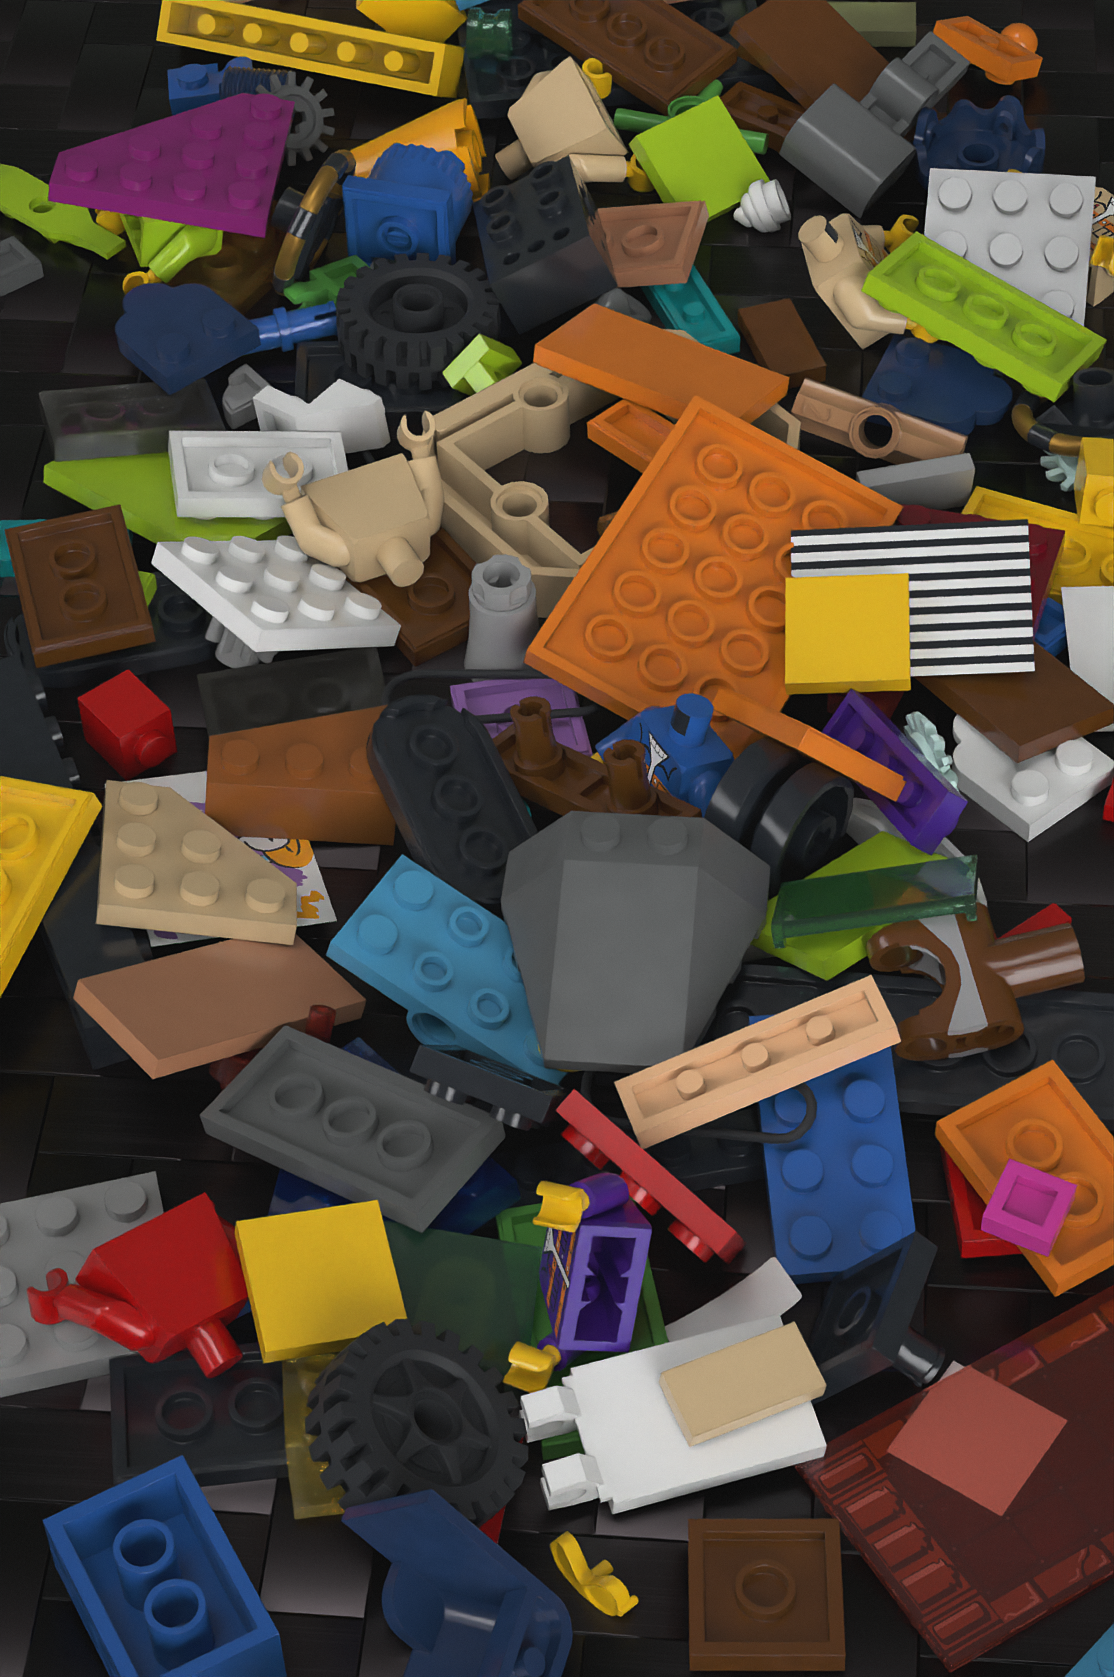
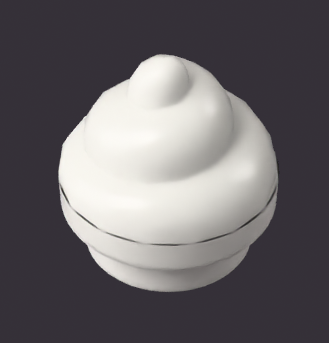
M763 179L753 182L748 188V193L742 196L741 206L735 210L733 215L734 220L746 227H754L764 233L780 230V223L791 220L788 202L776 179L767 183Z

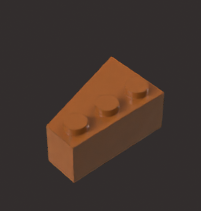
M388 705L209 736L205 814L232 835L240 837L394 845L396 822L370 769L366 753L367 740L371 729L378 720L380 713Z

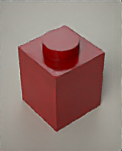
M129 669L77 698L85 741L126 781L151 767L159 765L166 758L177 752L171 709Z

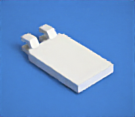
M780 1314L770 1315L570 1368L569 1376L562 1378L563 1387L556 1385L521 1396L520 1403L523 1410H519V1418H524L527 1430L525 1435L527 1443L578 1430L585 1455L578 1453L542 1464L544 1477L540 1478V1485L548 1511L591 1501L599 1497L600 1502L608 1501L612 1514L824 1457L827 1444L811 1400L689 1447L659 1384L660 1375L663 1371L784 1326Z

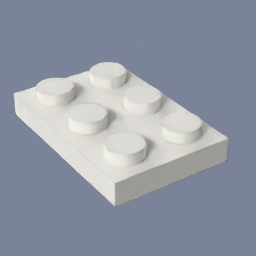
M169 431L168 453L177 517H194L202 520L216 517H252L258 520L285 517L281 506L286 504L283 496L274 495L263 486L262 474L269 461H272L280 476L290 478L284 469L283 458L287 452L297 454L304 465V473L297 483L301 493L300 486L348 471L341 432Z

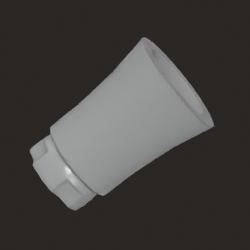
M507 554L493 555L488 561L477 563L471 574L472 584L469 588V638L464 667L465 669L536 670L523 663L526 650L540 630L536 606V588L531 580V570L522 565L518 557ZM471 679V680H472L473 682H477V681H484V680H491V679Z

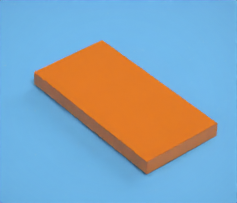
M595 303L535 344L533 362L539 366L679 420L696 394L751 424L787 395L790 378Z

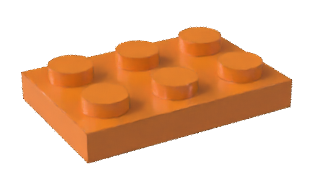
M1054 1060L1039 1066L936 1122L935 1137L986 1205H988L1009 1158L1077 1185L1074 1201L1049 1256L1046 1257L1017 1245L1055 1297L1114 1265V1137Z

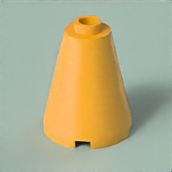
M466 98L454 100L349 151L356 160L355 176L363 178L368 177L377 158L381 157L382 153L394 143H400L405 146L409 144L416 146L424 145L426 148H434L437 152L452 151L465 164L463 173L467 175V181L471 183L470 189L473 192V203L480 200L490 190L489 173L479 175V172H482V157H486L485 147L474 109L471 104L467 105Z

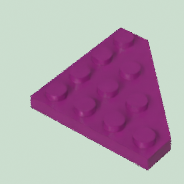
M241 93L59 152L49 181L48 201L265 238L292 126L295 102L282 100L271 94L253 95Z

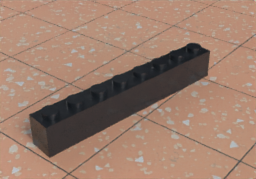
M19 655L0 659V776L82 791L79 774L73 758L61 759L59 752L65 751V745L56 717L53 715L44 718L42 712L48 710V704L39 676L27 677ZM97 818L38 926L93 1070L119 1063L132 1057L73 999L78 980L154 960L144 932L133 935L129 927L96 924L101 844L96 845L93 838L100 835Z

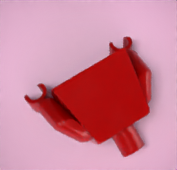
M206 1192L94 1248L75 1278L78 1284L69 1285L67 1273L63 1269L55 1268L50 1270L46 1274L48 1291H40L33 1286H29L26 1289L31 1317L36 1322L46 1325L57 1324L65 1319L91 1329L131 1351H138L147 1362L152 1364L158 1363L187 1347L207 1379L213 1378L232 1367L244 1355L226 1328L228 1324L235 1320L249 1300L234 1234L235 1226L217 1215L213 1200H210Z

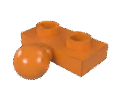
M963 16L936 21L933 30L936 36L970 61V64L985 70V76L995 83L1012 85L1017 80L1034 78L1038 75L1043 58L1035 54L1038 46L1037 36L1034 30L1026 24H1010L999 34L973 18Z

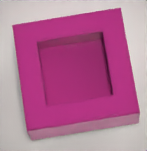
M1009 1158L982 1216L980 1230L1048 1257L1074 1201L1077 1185Z

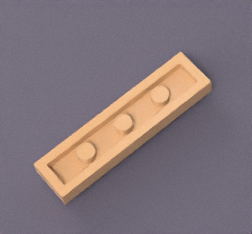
M869 975L615 1081L614 1084L640 1147L645 1149L901 1042V1039L887 1005L872 975Z

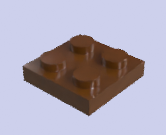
M688 1519L689 1671H845L846 1653L839 1519Z

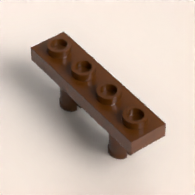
M530 696L520 700V706L514 704L510 709L513 724L492 739L520 796L562 816L570 811L702 818L701 809L649 785L645 762L646 750L639 741L620 740L615 742L613 749L607 748L603 754L605 764L556 742L551 720V705L545 698Z

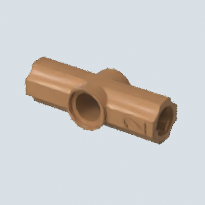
M810 378L804 379L791 410V415L801 422V430L853 448L865 457L880 458L896 465L963 454L969 437L903 413L891 404L876 403ZM871 415L883 416L891 424L892 438L885 446L874 445L869 442L865 435V423Z

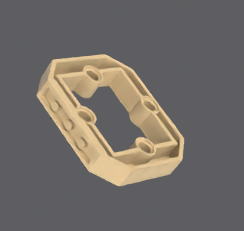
M664 329L679 336L698 342L684 330ZM533 363L434 415L436 429L428 449L430 457L436 456L444 491L440 526L476 563L486 562L493 555L507 554L518 557L521 564L531 570V580L536 588L538 617L548 618L593 548L580 554L549 527L548 495L543 488L525 481L510 482L501 486L485 470L524 449L534 453H550L561 449L570 438V424L621 397ZM776 403L751 423V425L800 451L801 422ZM665 415L674 425L677 423V419Z

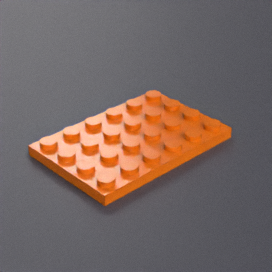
M695 394L526 650L523 663L628 721L648 707L660 706L663 708L675 705L677 698L683 694H698L707 698L712 703L719 689L724 690L725 687L781 713L792 695H786L785 586L786 578H794L791 576V548L794 547V542H791V531L894 526L903 506ZM713 710L710 726L733 753L734 760L749 745L762 738H766Z

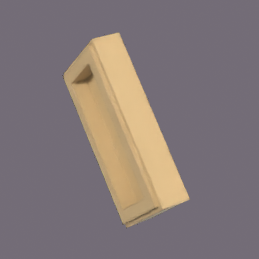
M795 1321L663 1371L659 1379L661 1389L689 1447L823 1396L827 1386Z

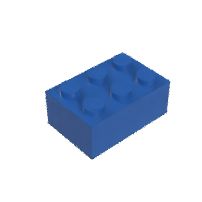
M183 1455L43 1520L55 1567L110 1677H287L279 1632Z

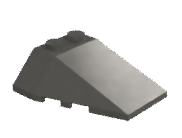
M570 811L511 850L508 854L501 897V909L511 936L518 972L520 971L526 991L527 1005L544 1067L550 1069L635 1074L699 1047L716 1016L718 1001L728 983L733 984L741 970V960L753 938H759L761 931L766 925L770 866L708 820L699 817Z

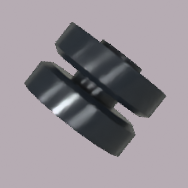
M762 738L749 745L733 761L717 785L704 818L770 866L768 897L774 898L832 861L847 830L853 810L854 788L848 777L822 764L810 763L806 765L801 753L775 740Z

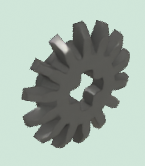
M290 71L287 73L285 85H281L277 74L269 76L271 92L259 84L255 88L257 94H271L282 100L294 101V113H301L302 123L295 126L296 134H289L285 157L288 166H296V153H299L306 161L312 160L313 157L309 150L311 147L324 153L328 147L319 137L321 134L333 136L335 128L323 125V118L335 115L333 108L321 109L319 102L328 96L325 90L322 89L315 95H312L309 90L314 80L307 76L301 86H297L296 72Z

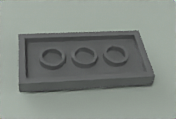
M286 1025L200 1114L206 1134L355 1203L378 1200L381 1215L421 1233L506 1137L502 1122L490 1117V1113L465 1102L464 1105H459L424 1091L425 1085Z

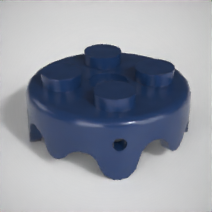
M1003 96L992 109L978 108L972 102L962 99L957 101L951 112L940 121H938L937 112L927 106L921 110L918 116L913 146L917 150L912 159L914 177L927 192L930 168L1007 172L1009 169H1015L1022 173L1042 174L1045 157L1044 129L1036 128L1030 131L1024 119L1023 107L1014 96Z

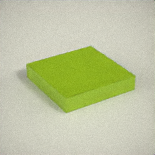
M718 95L636 135L628 144L663 203L705 201L709 214L707 222L740 206L742 196L748 193V188L753 182L763 179L765 183L770 182Z

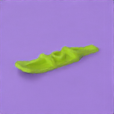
M0 164V211L8 218L19 220L41 233L53 244L63 241L92 250L107 260L126 247V240L93 222L88 208L48 201V184L22 169Z

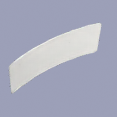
M772 1257L748 1277L719 1297L665 1326L667 1339L669 1342L778 1313L781 1316L802 1298V1294L779 1261Z

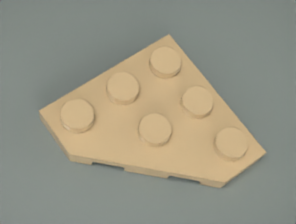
M106 781L96 924L293 945L297 928L296 882L172 788L153 786L143 782Z

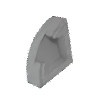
M247 364L240 366L228 378L229 385L223 394L224 416L232 429L257 418L253 397L267 385L271 386Z

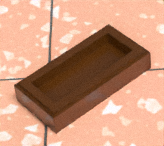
M790 298L738 309V326L759 366L790 377L788 389L802 386L805 378L818 382L826 381V364Z

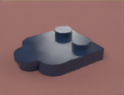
M147 283L137 286L125 295L123 299L124 315L119 318L115 325L118 347L121 354L169 395L261 345L258 327L209 287L201 284H183L174 288L161 283Z
M894 334L862 398L876 403L891 404L903 413L967 436L973 431L975 425H992L999 422L1004 417L1005 412L1011 407L1013 392L1004 380L994 377V369L981 365L975 360L973 355L964 350L936 343H927L920 338ZM871 415L867 419V422L891 427L889 421L883 416Z

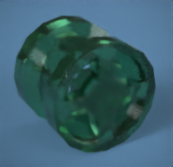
M470 7L466 31L468 59L479 60L484 55H494L499 61H510L513 45L512 10L501 8L497 13H485L481 8Z

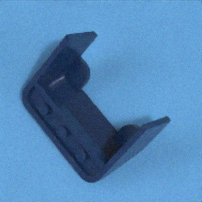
M433 1489L346 1508L341 1521L392 1562L382 1590V1608L391 1630L413 1648L403 1677L562 1676L573 1635L571 1618L563 1601Z

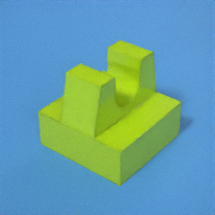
M479 333L442 373L453 389L472 396L512 375L523 363L513 348Z

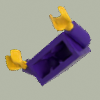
M599 1173L572 1183L570 1186L548 1181H541L538 1184L536 1194L543 1196L540 1212L537 1217L533 1218L532 1223L547 1227L539 1268V1281L552 1332L539 1341L537 1348L520 1341L514 1344L508 1357V1361L512 1365L505 1375L503 1383L525 1392L533 1393L546 1389L553 1371H561L586 1351L629 1352L652 1227L629 1198L628 1184L617 1174Z

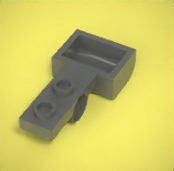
M929 31L902 60L897 57L887 65L874 82L870 92L860 102L856 101L835 83L832 84L793 125L782 144L779 155L861 219L908 170L917 148L903 137L917 124L921 110L926 106L932 109L965 75L970 61L933 32Z

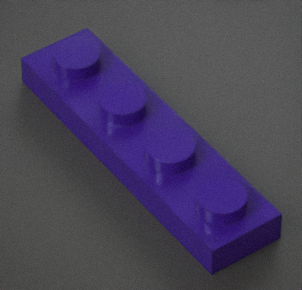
M850 689L822 733L904 777L903 780L906 781V784L896 802L860 784L857 785L912 846L932 856L943 838L948 836L956 827L960 814L968 801L868 697Z

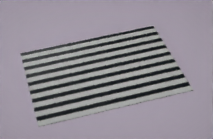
M1028 519L791 531V542H794V547L791 548V576L909 573L911 677L1035 672Z

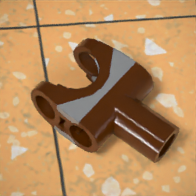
M980 902L952 904L927 910L897 921L872 935L865 947L869 963L873 969L884 972L900 970L901 974H920L934 980L942 989L941 995L931 1005L919 1009L918 1015L909 1017L896 1025L901 1042L893 1045L894 1050L899 1057L913 1061L963 1057L1005 1046L1018 1039L1025 1029L1016 998L1082 983L1085 980L1080 947L1074 929L1069 922L997 939L986 905Z

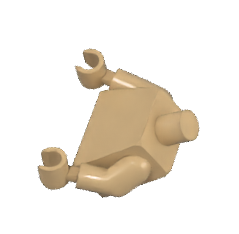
M424 411L422 415V425L425 434L422 436L413 435L408 430L405 415H403L398 427L397 439L400 445L411 451L413 458L411 461H407L406 457L401 453L300 486L301 493L297 483L304 473V465L299 456L293 452H287L283 458L284 469L290 478L280 476L273 462L269 461L262 474L263 486L272 494L283 496L286 504L282 505L281 509L299 548L306 555L333 567H338L351 581L360 583L387 574L393 584L405 587L415 583L421 577L424 571L422 562L430 556V537L437 533L440 528L444 504V491L436 456L430 457L428 449L436 429L435 419L430 412Z

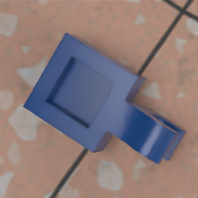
M248 57L234 58L220 72L218 63L206 65L188 64L181 68L169 69L168 91L172 116L221 100V84L225 70L229 66L232 68L239 66L241 69L243 67L252 69V60Z

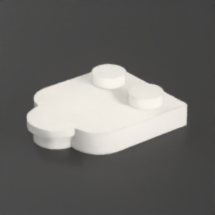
M957 714L954 719L953 737L958 745L953 753L952 771L958 777L957 787L1027 842L1112 784L1114 761L1082 737L1068 740L1056 748L1016 763L960 715Z

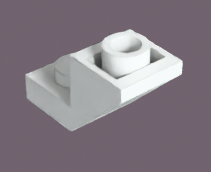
M341 379L333 383L310 404L297 396H290L269 385L253 397L260 431L341 432L345 454L383 448L390 442L385 408L381 397L370 390L361 389Z

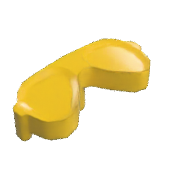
M566 1531L550 1543V1550L554 1561L563 1576L584 1598L606 1615L621 1617L638 1603V1597L636 1595L630 1597L626 1586L621 1580L613 1575H609L613 1572V1567L607 1560L604 1559L594 1568L589 1569L577 1540L570 1532Z

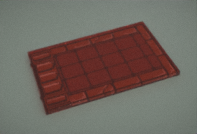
M1114 1285L828 1442L824 1457L795 1465V1469L823 1504L825 1511L833 1519H839L842 1531L910 1619L911 1625L919 1631L950 1673L1114 1577Z

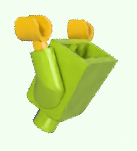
M95 209L97 213L96 223L115 235L126 230L140 267L150 268L147 273L136 271L124 278L123 291L125 295L133 288L143 284L160 283L161 281L168 283L189 262L199 257L215 255L222 249V230Z

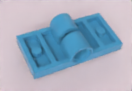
M402 854L332 939L326 956L407 1009L406 1019L409 1029L423 1045H458L561 1086L570 1072H562L557 1069L544 1067L527 1005L523 980L516 965L508 925Z

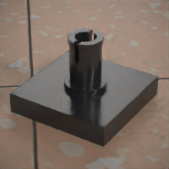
M917 1231L833 1277L807 1342V1347L827 1385L823 1396L811 1400L812 1406L889 1366L904 1374L917 1387H921L922 1383L927 1384L941 1368L946 1354L945 1349L937 1343L934 1344L909 1326L938 1250L935 1244Z

